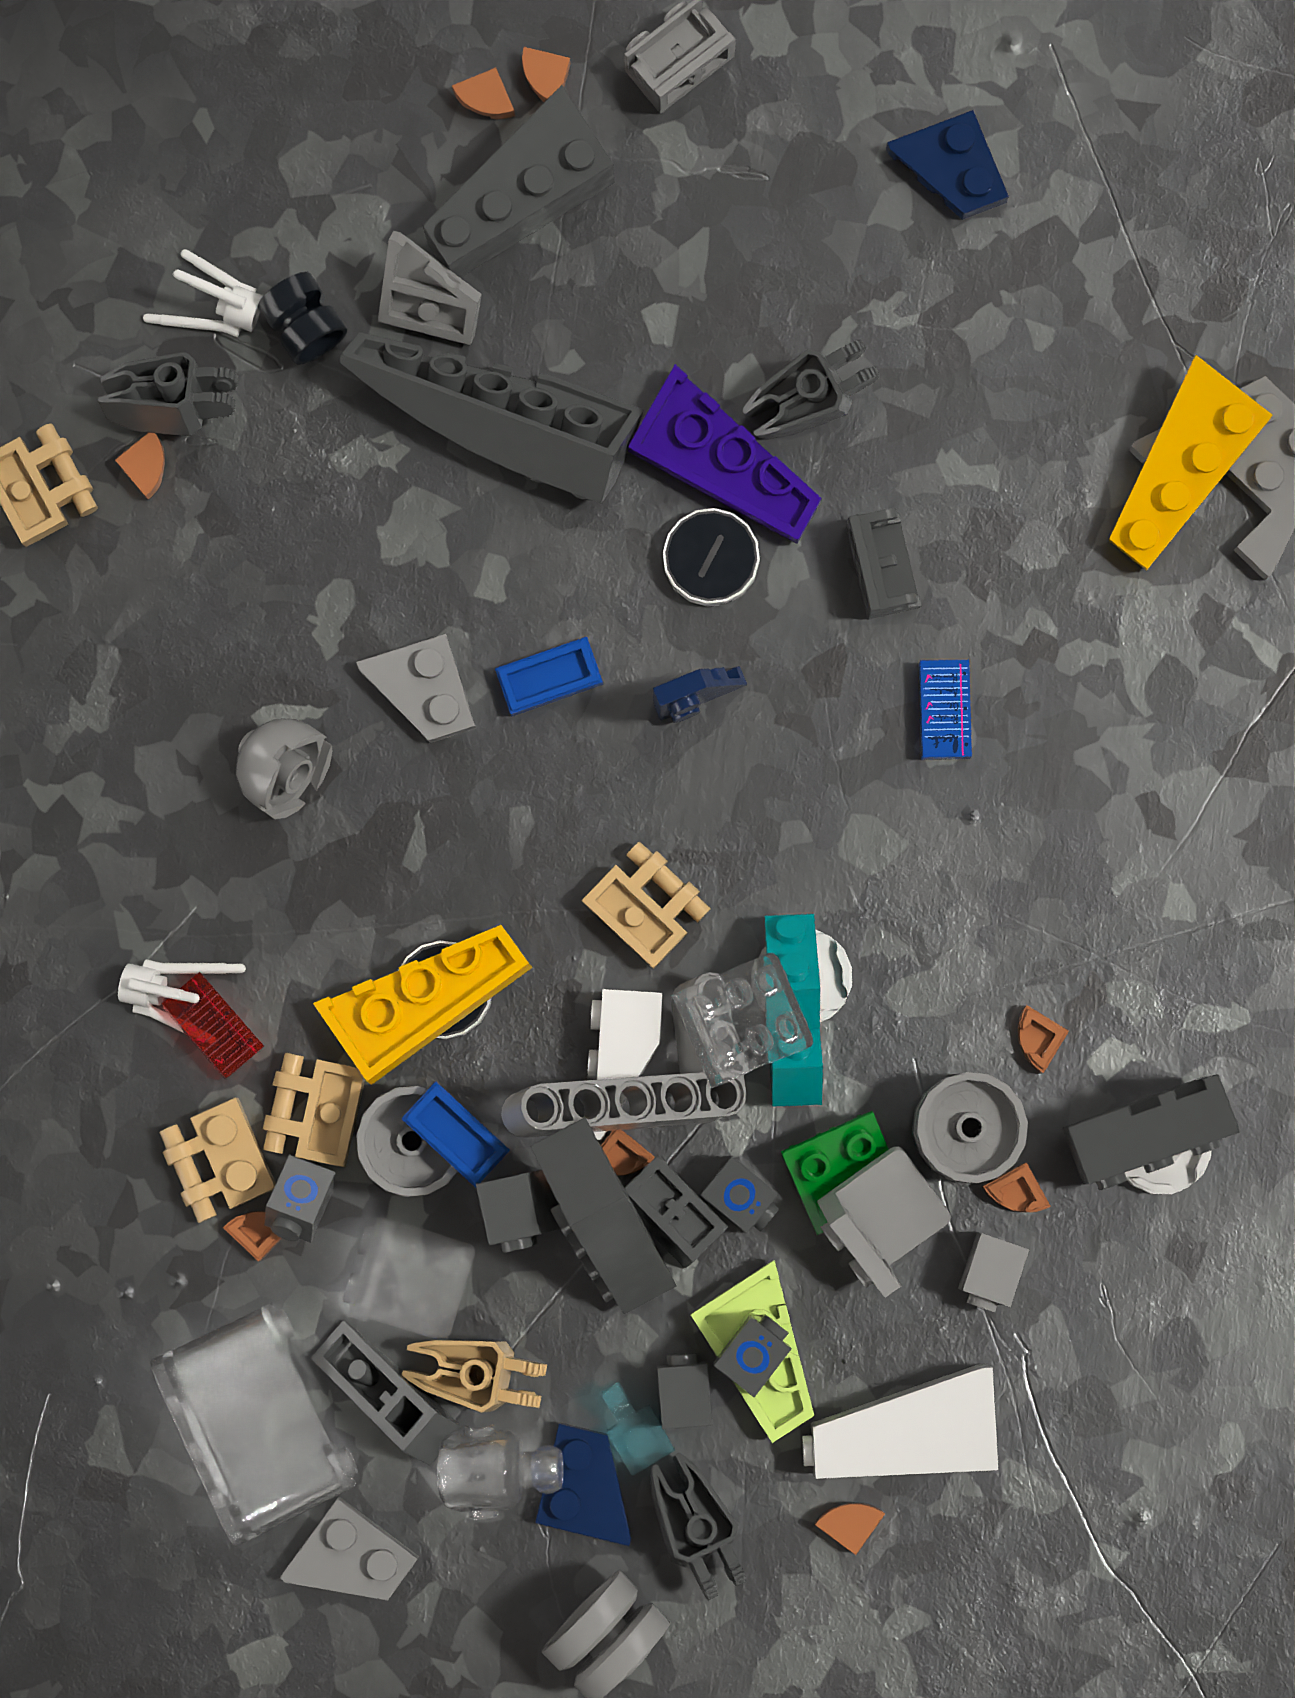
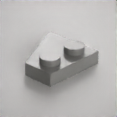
M393 231L388 241L378 322L471 345L476 333L482 294L401 232Z
M446 634L356 662L359 671L405 716L429 743L476 729Z
M339 1496L280 1576V1579L285 1583L388 1601L419 1556Z

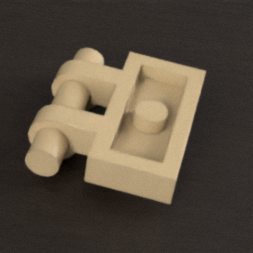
M46 424L36 431L42 446L32 452H29L21 437L0 447V504L25 547L68 525L60 507L67 503L73 502L81 517L90 515L98 509L90 494L93 491L92 485L86 475H80L70 457L73 453L72 448L66 438H60L53 424ZM48 465L54 466L63 483L52 490L49 489L40 472L41 469Z
M639 841L626 855L639 867L635 874L629 878L615 865L583 898L582 902L654 969L687 935V931L674 919L685 910L698 923L711 908L697 896L700 891L690 881L687 884L683 883L665 866L668 861L658 851L653 854ZM651 880L672 898L663 908L642 890Z
M285 1053L281 1072L276 1071L273 1080V1086H277L271 1115L265 1116L263 1129L267 1130L263 1150L282 1154L286 1135L299 1137L295 1157L346 1167L365 1078L356 1067L318 1059L316 1060L313 1078L302 1077L300 1073L304 1057ZM296 1091L309 1093L303 1122L290 1120Z
M233 1098L191 1117L190 1119L198 1135L191 1140L184 1141L178 1124L159 1132L167 1149L163 1151V1155L168 1166L174 1165L184 1189L180 1193L186 1207H192L198 1223L217 1215L209 1198L223 1192L229 1209H233L273 1191L276 1185L239 1098ZM205 1151L216 1176L206 1182H202L192 1159V1156Z

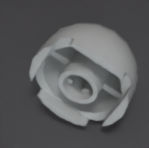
M274 719L255 730H251L243 737L239 744L236 764V777L243 795L253 805L272 818H287L306 804L299 797L310 782L316 791L322 784L330 767L333 752L332 745L324 740L327 738L325 735L297 719Z

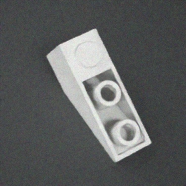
M602 989V1000H592L591 1030H600L599 1050L589 1049L587 1079L630 1078L642 1075L660 1045L662 993ZM623 1094L620 1095L621 1108L627 1099ZM607 1131L594 1132L597 1140H602Z

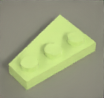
M772 1260L690 1314L717 1357L749 1315L760 1321L766 1314L789 1332L783 1341L790 1345L791 1351L755 1397L751 1396L734 1382L772 1443L814 1416L775 1260Z

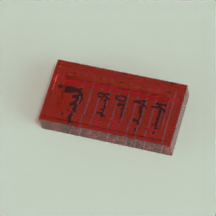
M200 972L179 988L198 994L200 997L199 1002L190 1003L167 998L161 1004L162 1008L225 1080L264 1048L259 1039Z

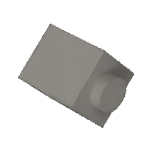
M976 1232L958 1289L969 1293L967 1303L992 1312L996 1311L998 1303L1011 1307L1029 1249Z

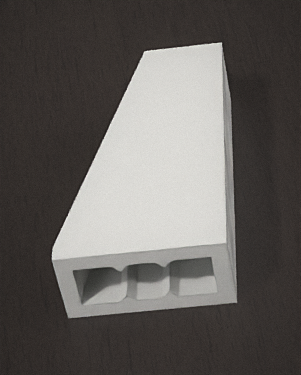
M988 1364L975 1365L812 1422L811 1435L802 1436L804 1466H813V1474L816 1479L998 1470L993 1368Z

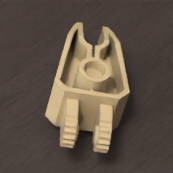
M432 1340L417 1342L407 1346L408 1351L431 1355L437 1359L438 1366L446 1367L438 1369L435 1374L416 1370H403L402 1376L426 1392L481 1413L494 1411L506 1402L529 1407H540L542 1396L536 1395L532 1391H517L508 1389L511 1371L521 1372L523 1375L531 1377L545 1376L547 1364L514 1358L515 1353L506 1341Z

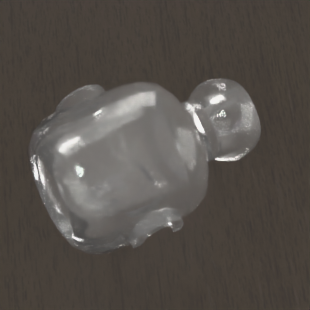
M489 1424V1426L482 1428L465 1426V1430L455 1431L446 1435L440 1444L437 1461V1481L440 1498L447 1508L453 1511L469 1512V1517L472 1519L495 1518L499 1516V1511L510 1510L518 1506L522 1501L525 1488H534L543 1494H551L560 1490L563 1484L562 1452L552 1445L541 1446L535 1451H525L523 1442L516 1433L510 1430H495L494 1424Z

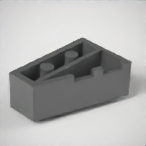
M1219 1074L1197 1078L1062 1128L1082 1183L1087 1185L1096 1183L1099 1190L1127 1181L1125 1175L1127 1171L1144 1166L1146 1173L1174 1164L1172 1156L1188 1150H1191L1193 1156L1206 1153L1221 1147L1220 1139L1241 1132Z
M542 1170L476 1184L489 1245L501 1243L503 1253L532 1247L537 1244L536 1235L560 1229L551 1211V1208L559 1203Z

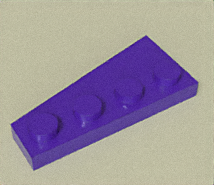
M676 364L674 365L631 440L628 452L798 544L822 498L776 456L773 457L756 441V438L742 425L739 426L720 408V405L710 395L702 392L688 379V375Z

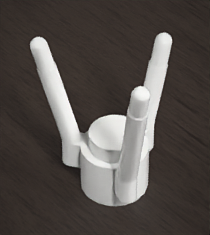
M184 249L181 252L182 258L227 287L223 289L178 269L173 272V276L196 289L219 298L216 314L223 316V321L163 314H145L143 316V321L146 323L220 331L238 337L241 329L249 332L254 330L261 314L258 303L263 295L256 293V288L239 282L208 261Z
M146 959L143 966L127 964L119 982L118 999L120 1002L133 1004V1013L150 1016L195 1039L203 1041V1038H205L204 1043L212 1045L216 1041L214 1036L211 1037L212 1035L208 1033L201 1036L204 1031L200 1029L197 1031V1027L195 1033L187 1030L188 1028L194 1030L195 1026L190 1027L191 1024L184 1023L185 1021L181 1019L176 1020L177 1017L153 1006V1004L161 1005L164 997L190 1003H197L200 999L196 993L168 987L167 977L160 974L244 973L246 967L243 964L160 963Z

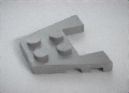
M1264 376L1240 388V390L1273 416L1228 470L1226 475L1267 513L1264 520L1233 550L1256 573L1266 580L1274 572L1295 529V404ZM1160 429L1136 440L1129 448V451L1142 464H1145Z

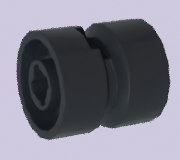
M300 272L279 282L258 303L259 310L271 328L275 331H283L280 342L297 365L306 364L323 356L338 345L347 334V328L335 309L330 305L323 306L325 294L309 272Z

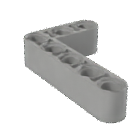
M709 972L680 984L674 990L671 1007L680 1074L537 1084L516 1092L505 1100L501 1113L504 1126L510 1133L518 1137L550 1136L582 1119L575 1112L573 1106L575 1097L583 1103L585 1109L584 1117L587 1119L593 1132L703 1124L736 1114L743 1108L746 1101V1088L734 999L730 984L721 975ZM698 990L705 996L706 1008L698 1000ZM704 1039L708 1040L712 1046V1057L705 1051ZM711 1088L718 1094L719 1106H716L711 1099ZM666 1091L670 1092L674 1098V1110L667 1105L665 1099ZM621 1094L629 1101V1114L621 1108ZM528 1100L537 1107V1122L532 1120L527 1113L526 1104Z

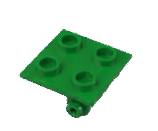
M873 1111L863 1115L859 1114L848 1122L836 1127L832 1126L828 1131L819 1132L816 1136L799 1144H792L788 1146L789 1148L781 1151L784 1163L793 1178L817 1235L823 1233L821 1226L827 1223L817 1201L889 1150Z

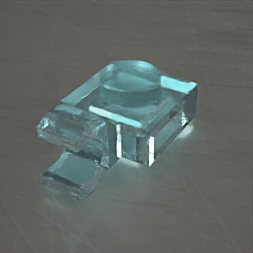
M619 1382L602 1391L603 1399L618 1421L616 1425L607 1429V1434L632 1476L675 1451L674 1445L665 1430H662V1425L650 1404L636 1412Z

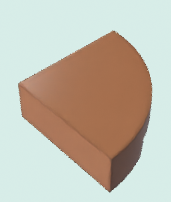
M527 47L523 48L522 62L526 80L538 97L545 102L561 85L565 87L571 65L570 58Z
M496 68L452 85L456 98L468 110L470 109L478 114L497 120L515 116L514 108Z
M148 432L115 461L148 500L156 493L162 482L165 454L158 436L155 433Z
M1026 1005L1021 1012L1018 1022V1040L1027 1061L1042 1074L1069 1031Z
M622 1130L612 1131L601 1145L617 1176L639 1171L655 1158V1156Z
M1027 1163L1017 1166L982 1186L983 1190L994 1202L1012 1211L1037 1212L1051 1207Z
M266 1211L243 1214L232 1219L223 1227L258 1262L282 1239L275 1235L270 1227L264 1226Z
M848 1503L828 1509L814 1524L856 1555L885 1513L869 1504Z

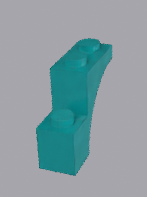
M814 914L765 916L772 1107L822 1105L821 988Z

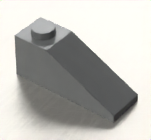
M344 1320L311 1357L404 1453L429 1466L462 1428L426 1391L402 1376L403 1371Z

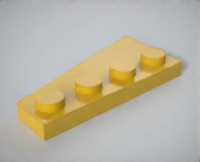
M1195 355L1109 541L1147 571L1273 415Z
M499 925L442 949V953L420 962L415 960L398 967L399 971L375 981L369 979L353 986L351 991L334 998L326 997L313 1004L365 1080L372 1085L525 974L532 966L503 926Z

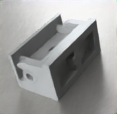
M693 0L689 4L686 2L677 4L666 14L663 20L664 23L651 33L649 31L641 32L626 47L627 52L624 53L625 72L660 114L735 57V37L726 30L707 7L702 10L703 0Z

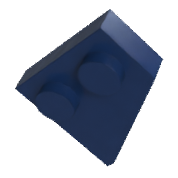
M974 110L887 142L886 150L888 155L895 161L899 159L918 176L917 180L931 193L939 194L944 199L945 205L962 220L1003 205L1008 201V193Z
M740 666L728 671L724 667L711 670L709 668L698 669L654 687L653 704L661 721L671 717L673 723H678L700 713L699 706L701 704L747 686V682Z
M559 1423L535 1523L630 1546L631 1532L628 1526L608 1434Z

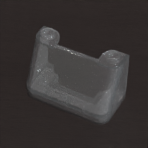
M272 1303L151 1360V1368L158 1387L222 1527L231 1543L236 1547L353 1488L356 1483L352 1476L359 1473L348 1447L345 1446L339 1449L333 1441L330 1442L288 1352L290 1350L288 1339L295 1336L292 1324L283 1309L276 1311Z

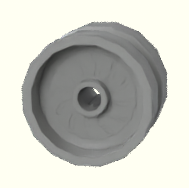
M965 1072L941 1079L923 1093L913 1113L912 1136L918 1155L933 1172L950 1181L981 1183L1000 1177L1016 1164L1026 1145L1028 1121L1021 1100L1006 1083L989 1074ZM965 1119H975L978 1121L979 1127L974 1130L975 1137L970 1138L963 1134L961 1126Z
M417 1085L396 1087L377 1097L362 1116L356 1135L358 1158L368 1177L385 1191L405 1197L428 1195L447 1185L458 1172L423 1138H421L420 1147H417L416 1150H407L402 1144L403 1135L408 1131L414 1130L401 1118L428 1090L427 1088Z
M618 1570L604 1581L568 1617L548 1640L541 1652L559 1671L573 1667L587 1654L590 1655L577 1671L574 1686L585 1698H603L614 1687L624 1681L644 1661L670 1625V1620L653 1603L644 1604L625 1619L622 1618L636 1601L638 1588L621 1570Z

